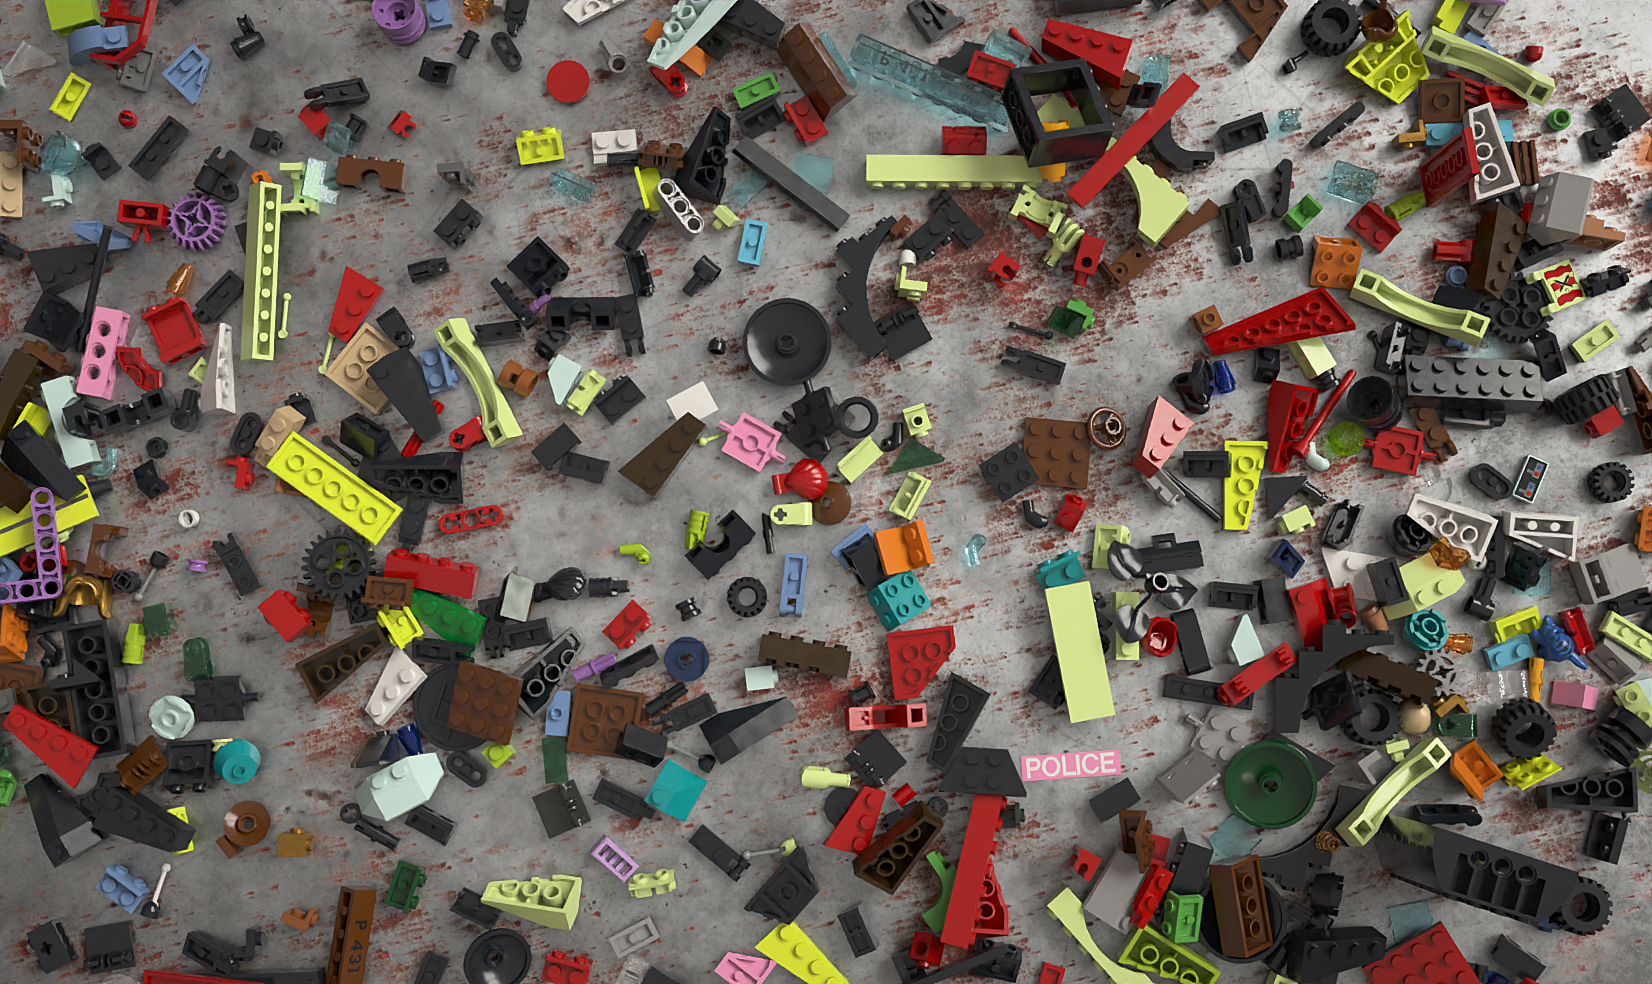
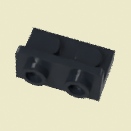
M461 199L433 232L455 250L457 246L460 247L467 240L466 236L471 230L474 231L481 225L483 216L465 200Z
M936 213L903 241V244L915 254L916 259L920 263L924 259L929 261L936 255L937 252L935 250L941 245L945 247L954 239L952 236L955 230L952 227L949 228Z
M621 375L612 382L613 386L608 391L604 389L595 396L596 400L593 402L612 426L646 398L628 375L624 377Z
M1516 540L1512 544L1505 564V576L1500 578V580L1523 592L1532 586L1535 587L1541 578V575H1539L1540 569L1543 568L1548 557L1545 555L1548 548L1543 546L1537 550Z
M1052 654L1028 692L1048 704L1054 710L1065 702L1057 656Z
M1596 812L1585 856L1617 865L1629 821Z
M977 939L976 952L998 942L991 939ZM1005 944L1008 951L1006 954L971 968V973L1016 983L1022 963V948L1013 944Z

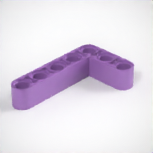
M36 488L31 494L39 579L0 583V588H7L9 590L8 598L0 600L2 605L56 599L64 592L55 498L47 488ZM40 493H47L49 500L45 504H39L36 501L37 496ZM44 515H48L52 519L50 525L46 527L39 525V519ZM47 537L54 540L53 547L43 549L41 547L42 540ZM47 560H54L56 562L55 570L46 572L43 568L44 563ZM51 582H55L58 584L59 590L55 594H48L46 586ZM26 585H32L34 588V593L30 597L22 596L21 590Z

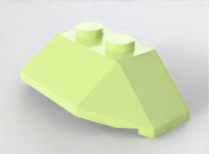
M1429 551L1399 566L1410 600L1381 608L1388 621L1419 612L1456 593L1464 584L1465 579L1456 561Z

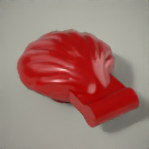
M801 459L789 473L771 476L775 495L794 492L803 499L813 500L821 496L828 486V473L825 471L824 466L815 459Z

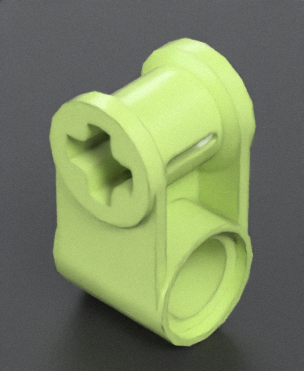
M802 502L776 505L770 512V519L777 526L813 525L812 503ZM779 509L782 510V513L786 514L782 521H778V517H774V514H777Z

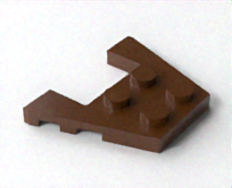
M1224 0L1197 1L1209 13ZM1226 0L1253 33L1236 48L1247 63L1252 61L1287 9L1288 5L1284 0Z
M1158 158L1154 160L1151 167L1157 177L1164 179L1172 170ZM1208 198L1195 215L1187 210L1158 244L1167 249L1194 230L1221 214L1220 207ZM1137 205L1131 223L1138 228L1139 210Z

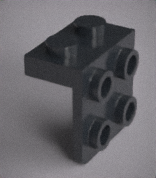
M43 291L23 330L46 339L59 352L65 353L67 348L72 345L75 333L83 324L84 314L67 299Z

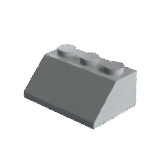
M1564 172L1540 177L1527 233L1542 246L1582 236L1595 180Z
M1117 848L1082 905V908L1127 935L1133 926L1129 922L1135 906L1132 903L1150 868H1146L1145 874L1139 873L1138 861Z

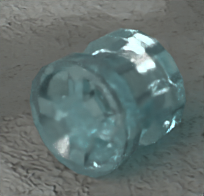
M1285 109L1278 112V118L1281 120L1279 125L1281 132H1292L1302 128L1299 121L1300 109Z

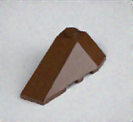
M1629 366L1623 369H1626L1638 411L1633 412L1632 416L1645 455L1652 453V393L1634 367Z

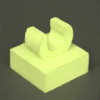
M718 205L713 211L718 218L712 225L718 231L720 229L723 230L726 226L735 227L740 221L725 205Z
M1401 736L1395 737L1391 741H1386L1384 745H1379L1380 750L1389 754L1391 760H1395V762L1405 760L1402 750L1410 748L1408 739Z

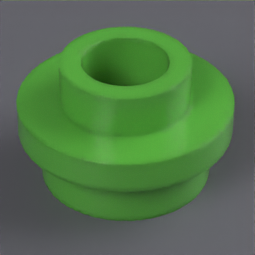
M1555 109L1548 116V123L1554 130H1564L1570 125L1571 115L1565 109ZM1556 117L1561 119V123L1557 122Z

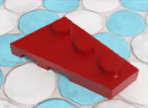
M346 266L328 332L348 344L385 291L384 288Z

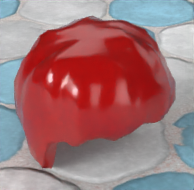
M1158 616L1150 618L1148 631L1139 640L1141 648L1158 658L1171 654L1177 643V625L1168 618Z

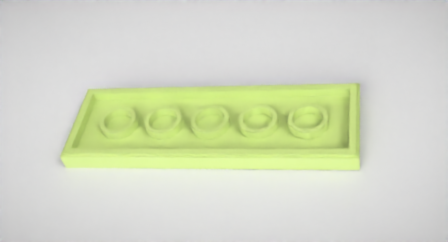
M1085 581L1044 589L1069 722L1076 723L1115 715L1090 582Z

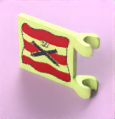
M1569 259L1525 276L1528 285L1541 280L1551 301V304L1539 309L1543 317L1587 299Z

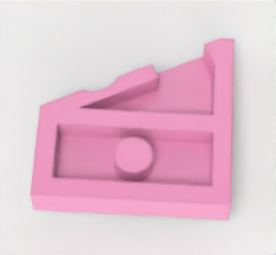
M727 952L714 971L730 984H762L777 963L774 960Z

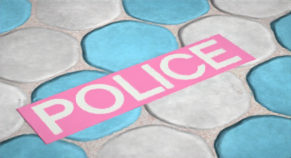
M1119 749L1021 757L1023 781L1121 774Z

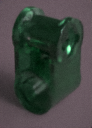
M203 637L188 639L182 646L184 675L187 681H193L196 677L213 676L210 645ZM193 646H199V650H194Z
M1477 714L1444 715L1442 718L1434 717L1431 721V730L1436 735L1478 737ZM1446 723L1447 728H1443L1442 724Z

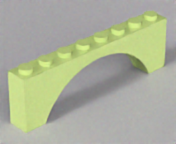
M1053 94L1037 112L1041 123L1047 121L1058 123V120H1069V128L1085 126L1079 110L1075 111L1071 108L1069 102L1062 96L1058 97ZM1111 137L1104 154L1117 142L1115 138ZM1134 156L1121 172L1131 184L1137 199L1139 222L1136 235L1154 248L1187 211L1190 202H1188V198L1182 192L1173 190L1171 184L1166 179L1157 177L1150 166L1142 165L1137 161V157Z

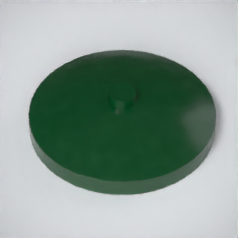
M1260 740L1250 743L1232 757L1226 768L1224 789L1230 807L1243 821L1261 829L1275 830L1296 824L1309 813L1317 796V778L1310 760L1298 748L1283 741Z

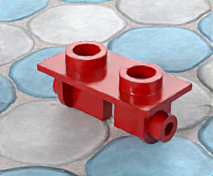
M1581 607L1559 612L1566 634L1573 642L1574 652L1580 656L1588 651L1596 650L1597 648Z

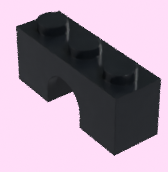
M552 297L547 302L546 308L548 331H570L571 325L574 322L582 320L591 322L592 330H614L616 322L615 297Z
M159 387L142 394V399L126 405L119 403L99 411L106 433L117 436L172 414L176 411L177 405L171 390Z
M733 509L717 524L723 532V539L719 545L708 547L700 540L684 555L707 580L717 575L721 567L727 561L732 560L743 546L749 544L756 534Z

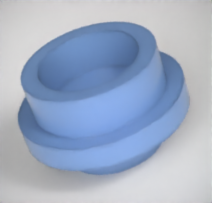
M1453 266L1447 270L1445 280L1449 286L1459 288L1466 284L1468 273L1461 266Z

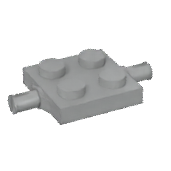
M1213 706L1210 707L1207 714L1201 720L1190 713L1187 715L1188 718H1185V722L1196 727L1195 735L1189 745L1225 766H1228L1232 757L1245 747L1246 739L1252 730L1250 727Z

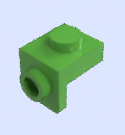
M1306 194L1283 219L1299 233L1323 210V207L1310 194Z
M1079 299L1068 301L1064 312L1084 320L1079 332L1084 333L1086 328L1091 329L1095 317L1092 316L1094 309L1087 307L1086 303Z
M0 769V806L9 807L18 781L10 771Z

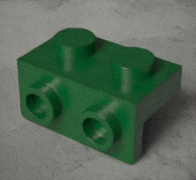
M400 859L384 904L403 910L402 913L405 914L411 912L412 909L415 910L420 899L417 896L419 888H423L427 880V875L425 874L426 867Z

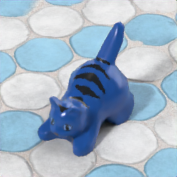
M1549 615L1544 616L1541 627L1531 631V638L1542 645L1538 650V655L1549 662L1569 660L1577 667L1587 670L1588 666L1574 652L1571 638L1562 633L1564 629L1557 627Z

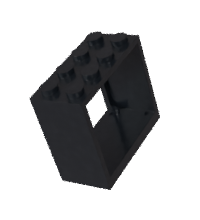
M1085 58L1010 69L1001 94V100L1028 168L1103 157L1109 141L1115 132V124L1108 114L1107 104L1102 100L1100 88L1095 83L1092 69L1088 66ZM1071 91L1085 126L1045 132L1031 96Z

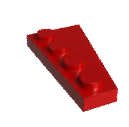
M19 704L13 706L3 723V726L73 789L78 786L99 749L98 746Z

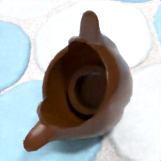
M1381 0L1379 9L1368 13L1361 21L1363 36L1373 43L1387 42L1394 38L1398 32V22L1394 14L1388 10L1387 0Z

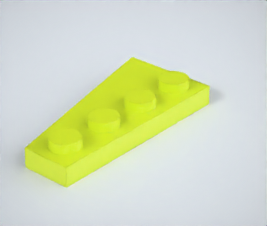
M1223 441V451L1232 453L1231 478H1223V530H1247L1269 442Z
M794 921L790 925L780 922L754 947L808 984H849L848 980Z

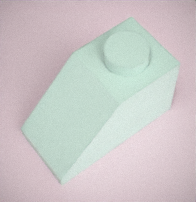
M558 354L556 358L553 357L547 369H549L548 376L556 403L564 408L567 398L569 399L585 369L581 365Z
M1248 614L1238 616L1227 642L1228 650L1226 654L1230 663H1234L1235 666H1241L1265 656Z

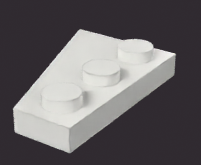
M570 0L562 9L564 13L580 26L627 0Z
M396 645L365 708V711L380 726H383L427 678L426 674L399 646Z

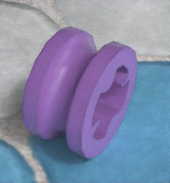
M187 560L189 566L186 567V570L207 572L205 565L208 564V561Z

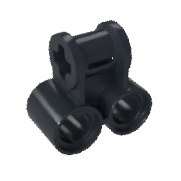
M206 165L202 166L193 183L194 187L210 196L214 195L226 202L237 200L240 194L235 182ZM232 186L234 194L225 196L224 187L228 189Z

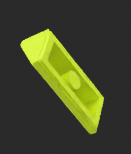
M70 72L48 110L70 122L92 84Z

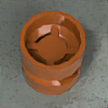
M510 359L503 367L497 384L507 390L513 389L516 395L526 399L533 391L539 374L528 368L523 370L521 364Z

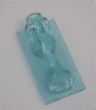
M556 168L555 172H551V187L559 192L567 193L579 201L591 203V193L594 194L597 189V185H594L593 181L580 176L577 182H575L576 174L564 168Z

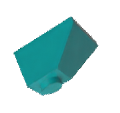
M668 760L644 801L664 813L686 821L707 781Z

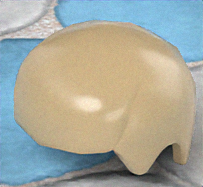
M1403 700L1399 704L1400 706L1397 707L1398 710L1402 711V716H1399V720H1403L1402 725H1399L1405 733L1411 735L1422 734L1427 731L1432 719L1428 706L1421 708Z

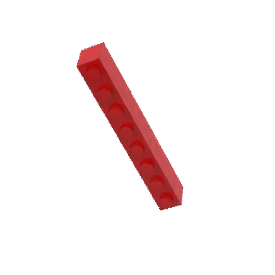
M975 794L940 940L941 944L967 951L969 946H974L977 932H973L975 922H980L982 909H978L980 900H985L987 887L984 886L985 877L990 878L993 864H990L989 860L991 854L995 855L998 842L994 841L996 832H1001L1003 819L999 818L1001 810H1006L1008 797Z

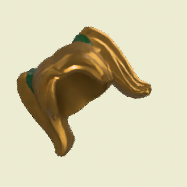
M63 575L64 592L59 598H56L55 609L52 613L53 617L63 616L67 606L74 604L85 606L98 605V613L102 619L112 618L110 615L112 584L109 578H96L91 575Z

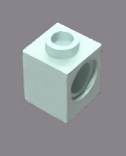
M772 665L745 668L747 691L775 688L774 683H778L777 669L773 670Z

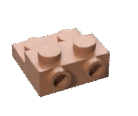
M1587 214L1582 236L1563 240V244L1607 251L1624 242L1626 233L1620 232L1614 227H1604L1605 220L1597 219V216Z

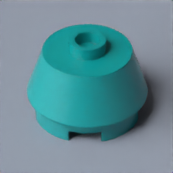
M1434 609L1421 610L1409 614L1403 629L1405 643L1417 652H1427L1442 648L1449 637V632H1447L1445 617Z
M234 739L235 741L219 747L213 764L215 772L220 778L232 784H243L254 777L259 768L261 758L258 749L253 744L243 739Z

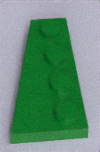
M413 587L411 607H409L412 614L445 640L474 644L475 650L473 652H461L465 656L474 657L487 618L434 592Z

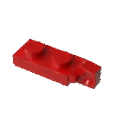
M1155 863L1151 866L1132 903L1135 906L1129 920L1130 923L1138 928H1145L1174 873Z

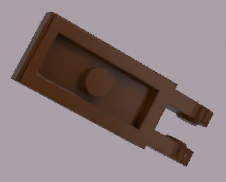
M1413 407L1406 411L1417 431L1424 432L1423 441L1427 448L1431 449L1432 453H1436L1438 462L1443 463L1446 461L1443 451L1437 446L1440 443H1443L1451 456L1458 454L1454 443L1449 439V434L1433 408Z

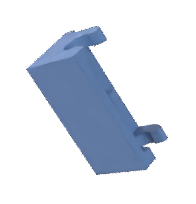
M866 523L830 551L845 571L849 569V566L840 550L861 539L862 543L868 540L873 548L876 547L873 532Z

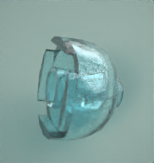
M56 131L58 135L52 134L44 147L42 156L46 157L45 164L41 163L42 171L51 175H61L64 177L74 173L77 168L80 169L84 163V158L81 155L80 143L74 137L61 131Z

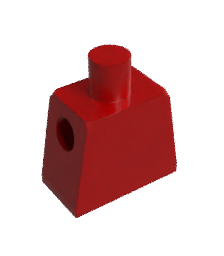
M1085 234L1082 235L1079 239L1071 271L1076 272L1072 284L1085 287L1088 276L1095 275L1105 240ZM1083 259L1088 260V268L1082 266Z

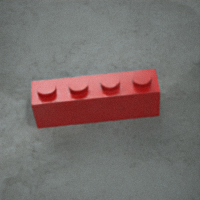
M396 548L392 549L386 556L383 577L414 580L413 587L472 599L476 593L480 567H476L470 562L457 563L452 562L450 558L446 557L433 558L427 553L414 554L408 553L406 549Z

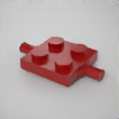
M1395 426L1389 431L1377 432L1373 440L1363 437L1359 440L1361 441L1359 446L1372 448L1370 467L1416 476L1421 459L1434 462L1436 459L1434 458L1436 453L1423 451L1424 432Z

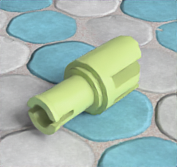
M1071 218L1064 222L1053 237L1054 245L1043 257L1044 262L1049 260L1047 264L1052 267L1056 265L1063 253L1070 252L1085 233L1076 223L1073 224L1074 222Z
M804 766L799 773L801 783L806 788L826 790L829 786L846 788L850 786V774L832 773L827 767Z

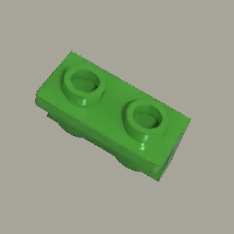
M1168 891L1164 904L1165 914L1162 923V934L1173 943L1198 942L1203 897L1199 894L1179 896L1173 891Z

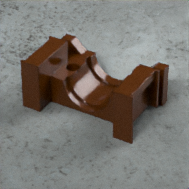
M1137 232L1127 241L1131 248L1109 265L1105 259L1098 263L1097 271L1108 282V285L1114 280L1117 282L1118 285L1114 288L1117 292L1157 259L1155 255L1151 258L1147 255L1150 249L1146 251L1135 238Z
M93 524L84 573L112 578L117 571H120L108 568L109 562L101 557L100 550L105 542L114 540V535L127 536L129 528L107 524Z
M297 582L296 591L307 592V611L311 615L310 621L312 623L315 621L316 623L315 626L312 625L303 635L317 637V631H320V637H329L334 602L331 601L330 595L328 594L323 599L321 597L322 591L317 594L313 592L316 586L309 588L305 583Z

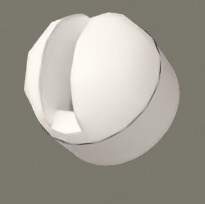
M904 250L900 253L899 266L913 267L916 265V256L911 250Z
M191 509L183 510L179 515V522L183 527H194L200 520L199 514Z
M1485 555L1478 567L1475 566L1478 561L1467 559L1469 568L1475 571L1484 569L1488 562Z

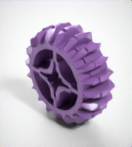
M196 192L193 196V194L187 193L186 199L179 196V203L172 202L175 208L173 210L167 209L168 213L171 214V217H166V220L170 223L166 226V229L171 231L169 237L175 239L174 242L178 246L182 245V248L185 250L190 248L193 252H197L198 248L206 251V245L214 248L213 241L220 242L218 235L225 234L221 227L227 226V223L222 221L227 217L222 212L223 207L220 204L217 205L218 201L215 198L211 199L208 194L202 196L200 192ZM208 209L211 213V224L207 222L208 214L206 212ZM182 220L186 223L185 235L181 227ZM190 220H193V221L198 220V221L202 222L203 224H200V223L195 224V223L191 222ZM202 231H206L203 235L199 236Z

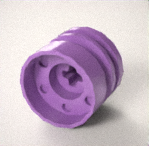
M373 0L372 15L374 20L391 42L409 44L416 41L423 34L426 28V17L417 0Z

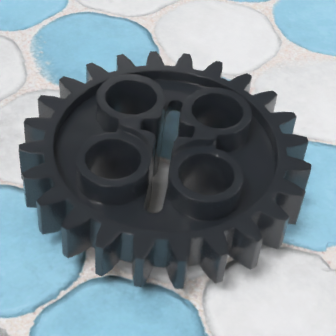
M1511 272L1500 300L1485 303L1484 308L1486 311L1481 315L1490 318L1489 324L1492 326L1489 332L1496 330V338L1504 335V342L1512 338L1513 344L1518 343L1519 340L1522 344L1528 342V336L1530 335L1536 337V335L1540 336L1538 330L1542 328L1548 329L1550 326L1547 322L1554 319L1550 315L1543 317L1539 310L1551 304L1550 299L1548 300L1547 293L1544 292V286H1539V281L1528 285L1525 277H1523V272L1516 274V277ZM1504 291L1509 293L1510 301L1505 299ZM1526 293L1531 295L1532 303L1527 301ZM1503 313L1508 315L1509 323L1504 321ZM1525 315L1530 317L1531 325L1526 323Z
M335 529L334 535H331L327 530L326 538L317 535L318 543L310 541L313 549L305 548V552L309 557H302V561L307 563V565L301 566L302 571H308V573L303 575V578L305 580L311 579L307 583L308 587L316 586L313 591L315 594L322 591L321 597L323 599L329 594L333 602L336 596H339L341 602L344 601V595H348L351 600L353 599L352 593L354 592L360 596V588L366 589L365 582L367 581V576L377 572L375 568L371 567L377 564L375 559H370L375 555L374 551H368L371 544L366 543L363 545L365 538L362 536L357 540V533L355 531L351 536H348L347 529L344 530L343 534H339L338 529ZM342 545L349 548L345 554H338L336 552L337 548ZM352 554H357L356 557L350 558ZM322 558L329 559V564L325 567L317 565L318 561ZM339 561L343 564V568L336 567L335 563ZM358 563L361 565V569L358 572H351L349 570L350 566ZM329 572L327 576L322 577V574ZM334 576L342 577V581L338 585H332L330 580Z

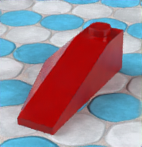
M1273 379L1268 398L1269 471L1286 472L1294 455L1291 453L1290 447L1299 435L1303 436L1306 430L1303 428L1306 418L1313 415L1320 389Z

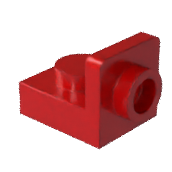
M1151 834V839L1155 840V852L1151 853V865L1148 867H1151L1154 863L1167 867L1166 857L1171 839Z

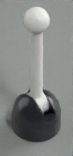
M164 863L161 866L162 874L153 899L143 905L140 915L158 919L161 907L157 903V899L166 873L171 869L170 864Z

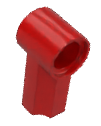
M1436 241L1432 248L1433 261L1457 262L1458 265L1469 266L1473 264L1472 247L1476 245L1477 241Z

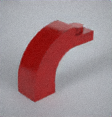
M926 703L844 708L846 731L927 726Z

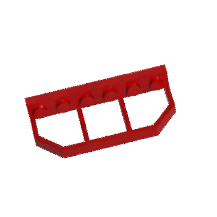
M111 0L108 12L100 11V16L106 19L104 28L127 27V23L141 24L137 40L122 52L90 53L89 58L108 69L116 70L117 64L123 65L147 46L158 0L146 1L143 17L130 15L133 0Z

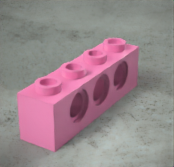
M96 306L91 319V331L86 337V352L81 358V373L76 380L77 393L111 401L119 367L116 347L124 346L131 315L123 311ZM109 327V334L107 336H104L103 332L105 328ZM102 348H104V355L101 358H99L98 353ZM99 369V376L97 379H94L93 374Z

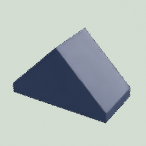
M1286 539L1276 541L1264 557L1266 561L1292 579L1305 562L1302 556Z

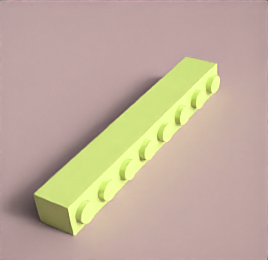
M866 155V186H870L871 189H883L884 186H892L893 189L900 190L905 189V186H914V189L924 190L927 187H936L939 190H946L949 187H958L960 190H969L971 187H980L981 190H991L993 187H1002L1003 190H1014L1015 187L1026 185L1030 189L1036 190L1043 182L1039 167L1028 168L1024 156Z
M262 181L249 185L240 358L243 361L260 363L273 361L282 187V185Z

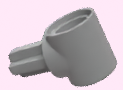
M603 38L598 45L607 58L606 64L613 77L618 80L626 79L630 74L627 58L622 52L616 50L610 38ZM619 63L625 65V67L622 70L614 69V67Z

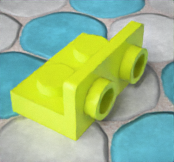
M554 126L542 128V132L536 133L533 130L521 131V135H518L516 138L521 165L565 158L561 129L555 130Z

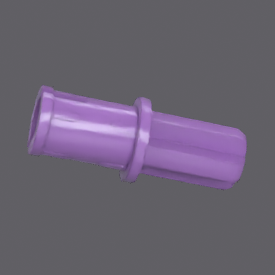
M609 652L595 660L590 659V662L572 670L576 681L580 683L595 674L600 675V671L616 664L617 659L613 652Z

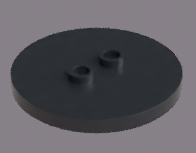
M442 664L431 670L426 675L427 678L416 689L413 699L415 723L424 738L440 749L462 752L477 748L488 740L446 726L459 665Z

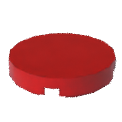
M564 60L558 62L551 67L547 74L546 84L548 91L556 101L562 104L580 102L590 90L588 72L582 64L576 61Z

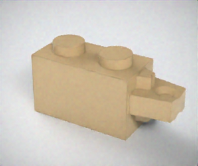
M290 405L276 409L255 444L259 448L254 460L263 467H266L291 432H299L306 417Z

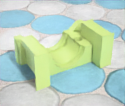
M302 161L301 163L280 162V171L285 176H291L294 185V198L291 200V203L281 204L280 212L284 216L288 217V213L303 212L307 216V210H310L314 215H319V168L314 163H309L310 169H307V166Z
M1024 185L1021 192L1018 193L1016 203L1007 218L1015 221L1018 214L1048 227L1046 236L1053 239L1061 220L1065 216L1063 213L1068 205L1055 200H1046Z

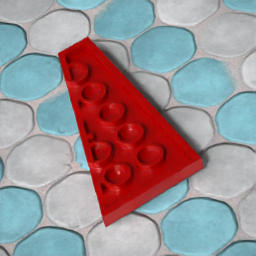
M1322 286L1202 337V340L1209 352L1215 356L1356 330V325Z

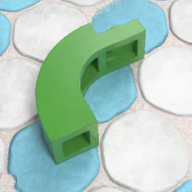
M931 849L925 855L940 876L941 892L938 899L923 910L921 914L931 930L936 934L944 927L957 869L953 863L944 867V864L947 863L939 851L935 853Z

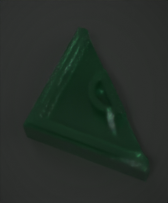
M910 437L889 473L894 474L944 462L945 458Z

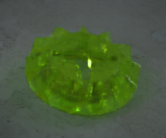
M1347 421L1336 424L1330 430L1328 438L1330 448L1340 456H1352L1358 453L1365 441V435L1361 427L1354 422ZM1345 430L1350 437H1353L1348 440L1347 447L1343 440H1339L1340 437H1344Z

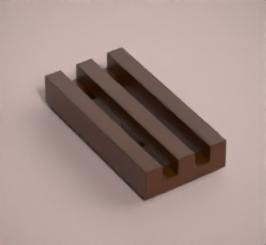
M1535 140L1511 142L1512 163L1520 186L1538 184L1539 172ZM1518 147H1521L1524 180L1521 177Z

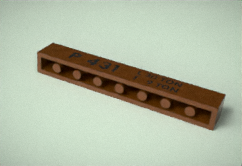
M341 886L325 984H362L371 926L373 924L376 889L367 886Z

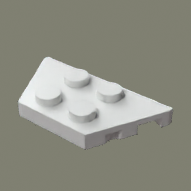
M1320 548V554L1324 558L1327 567L1325 569L1328 577L1331 579L1332 588L1346 586V583L1350 582L1355 598L1378 602L1366 565L1387 559L1386 557ZM1396 559L1398 566L1407 563L1405 560Z

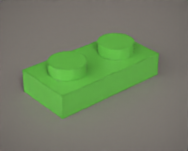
M772 71L732 89V93L741 111L772 94L776 96L781 93Z

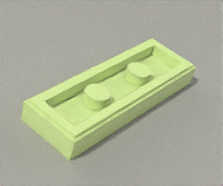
M1608 611L1598 631L1652 663V635L1615 612Z

